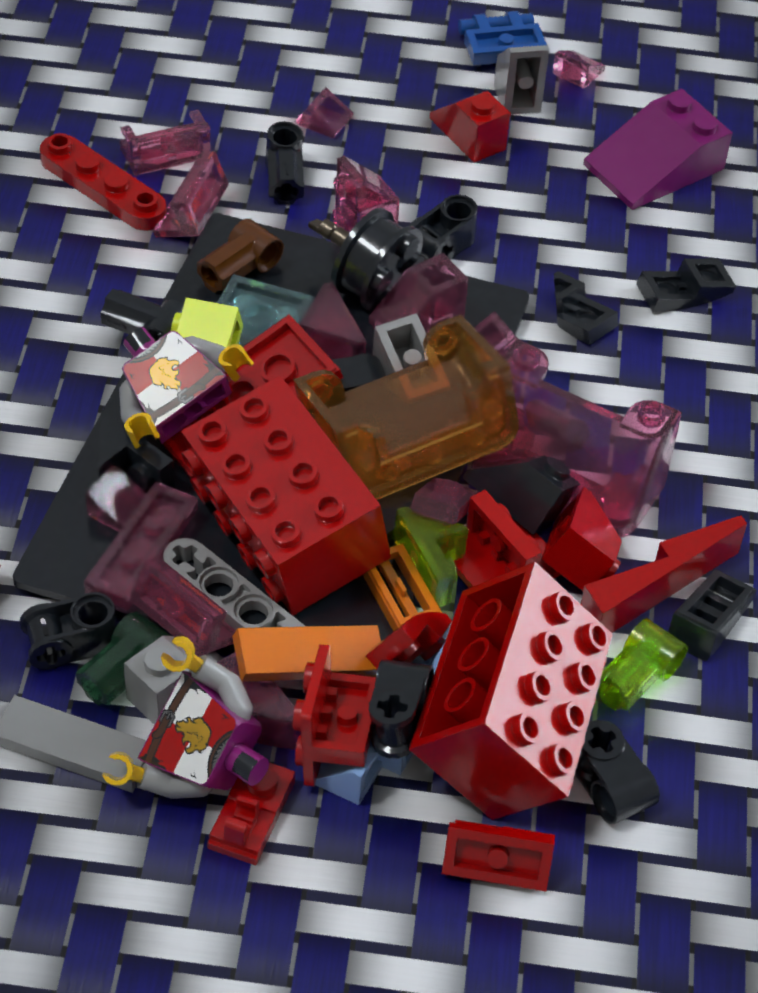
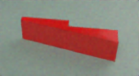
M740 515L660 542L654 562L584 585L581 605L613 633L738 554L747 522Z

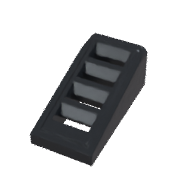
M715 569L674 612L667 634V641L693 656L707 661L720 647L753 601L757 590ZM713 592H716V593H718V594H720V595H722V596H724V597H726V598L732 600L733 602H731V601H729V600H727V599H725V598H723V597H721V596H719V595H717V594H715V593H713Z

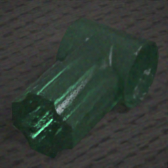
M131 612L119 622L113 632L111 642L76 672L77 683L82 687L86 696L99 706L101 704L108 706L126 690L124 663L161 636L172 635L140 612Z

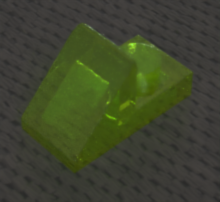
M406 506L398 508L396 510L393 540L396 545L403 543L438 606L442 607L451 604L453 585L457 582L458 578L454 560L460 559L465 555L469 530L462 524Z

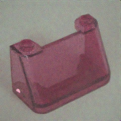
M515 339L502 359L473 447L472 468L485 463L542 455L556 458L570 469V476L580 483L565 507L583 487H586L592 492L620 538L632 534L666 484L682 412L657 401L643 400L632 405L623 417L543 381L548 372V357L537 347Z

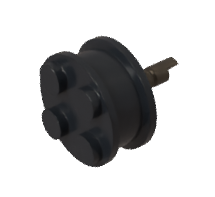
M381 207L370 211L355 225L350 233L328 219L323 221L316 219L308 223L310 229L341 247L331 273L333 289L341 294L351 292L358 296L362 307L369 312L389 311L397 301L399 292L408 279L415 278L423 267L424 257L420 255L423 246L422 232L414 226L401 227L394 222L392 213Z

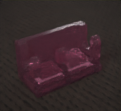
M198 109L189 111V115L194 123L138 136H135L129 125L120 127L125 139L120 140V149L134 176L211 158L210 126L208 122H205Z

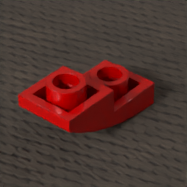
M440 612L417 614L372 648L366 657L376 669H378L382 659H394L395 661L411 663L420 655L426 661L442 648L446 641L442 636L452 620L447 614Z

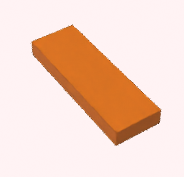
M378 625L237 628L232 636L242 682L303 680L306 663H315L320 644L330 645L331 672L376 677L377 669L367 659L366 655L381 642Z

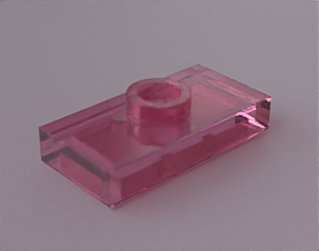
M434 477L414 494L411 510L414 513L454 525L468 513L470 497L479 491L465 487L452 480Z

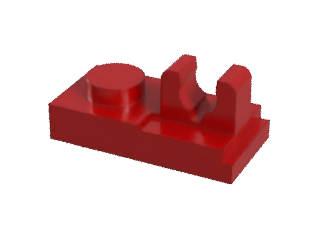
M269 762L265 776L255 786H250L237 778L209 834L207 849L256 866L295 784L296 771Z
M455 819V823L449 822L441 874L546 892L555 845V835Z

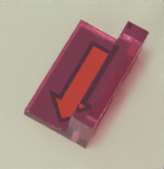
M215 151L201 152L167 206L165 216L155 226L153 230L155 237L200 235L229 185Z
M157 556L144 561L130 599L131 602L174 637L184 636L189 638L193 642L195 654L198 657L234 644L232 636L236 630L224 621L227 612L160 557Z

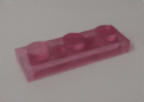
M155 482L84 580L85 593L98 592L105 594L111 598L115 606L128 611L134 603L133 601L136 600L162 563L165 547L180 537L198 511L197 498Z

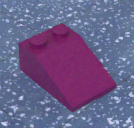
M679 89L651 101L584 158L583 165L631 210H634L724 170L733 132L686 91Z

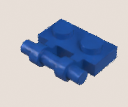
M518 11L505 12L504 16L487 17L486 14H476L472 16V19L458 21L459 34L465 35L464 43L473 66L497 63V55L508 48L547 45L539 24L534 23L532 13L519 14Z

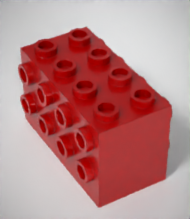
M281 375L181 431L187 448L181 455L189 471L194 476V478L190 479L194 491L203 504L209 501L212 502L217 509L213 512L214 517L223 533L227 537L234 533L240 542L237 544V549L245 564L250 570L256 567L259 568L264 575L261 578V583L268 596L275 603L282 601L292 616L391 558L381 505Z
M536 562L462 591L409 750L491 820L569 797L581 749L585 743L590 716L596 702V694L602 672L607 662V654L613 634Z

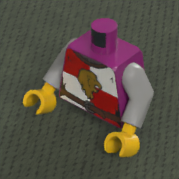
M144 327L132 331L123 342V345L133 358L121 368L126 380L119 388L121 420L134 448L140 447L139 440L146 435H153L155 439H158L163 444L229 396L232 392L224 372L228 374L232 381L236 382L240 378L236 371L237 368L244 364H248L250 367L254 364L244 348L239 344L225 347L195 336L183 338L176 331L168 332L157 341L154 340Z
M184 636L173 638L172 642L185 650L187 658L177 661L167 653L161 655L162 664L172 672L182 671L137 757L145 763L142 767L134 765L132 758L125 752L117 751L111 753L108 757L122 760L127 765V774L122 777H115L109 773H103V778L107 783L116 786L125 784L129 780L137 782V788L171 799L206 797L213 789L229 790L233 787L237 778L250 786H255L265 776L269 767V761L252 750L262 732V725L252 716L253 705L241 678L208 656L204 655L200 658L195 655V647L189 638ZM186 668H188L189 670L192 671V673H191V672H187V671H183V670H185Z

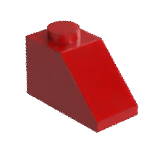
M489 91L430 112V119L474 163L506 150L511 113Z
M586 487L580 490L555 520L541 558L542 561L582 591L584 590V585L615 574L621 564L617 556L622 542L596 498Z

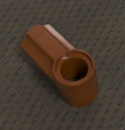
M244 219L233 228L228 237V242L197 262V273L202 278L205 287L214 293L224 291L254 269L264 273L274 268L283 255L284 243L252 219Z

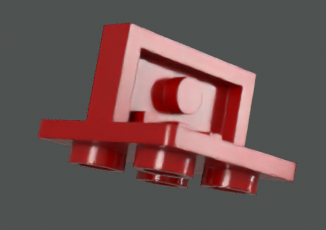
M486 490L470 497L466 527L437 542V552L469 588L533 562L541 566L553 579L561 575L541 560L547 543L537 533L531 534L515 521L509 510L503 504L497 503Z
M320 644L315 663H306L303 677V692L306 693L305 700L297 699L294 707L293 730L301 731V735L298 736L296 743L295 765L303 766L304 786L315 787L321 762L365 767L374 726L369 716V702L375 687L376 677L331 672L330 645Z

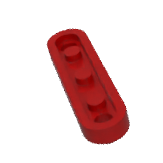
M64 133L53 134L41 142L40 156L44 168L137 230L150 231L161 227L165 223L167 208L164 197L73 136Z

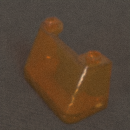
M461 314L439 322L426 333L423 340L425 361L347 392L344 391L343 384L338 376L328 370L314 371L293 379L298 399L376 500L498 451L509 445L516 437L519 430V419L510 364Z

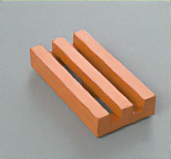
M403 543L389 547L391 558L378 565L406 617L402 615L377 568L374 567L363 574L366 583L393 631L417 614L425 612L442 613ZM394 559L422 607V612L418 613L406 592V587L401 578L397 576L389 560Z

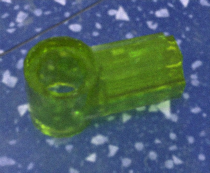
M643 619L628 636L623 651L603 669L597 691L602 702L615 711L617 709L627 711L658 679L664 682L677 671L687 654L688 646L650 619Z

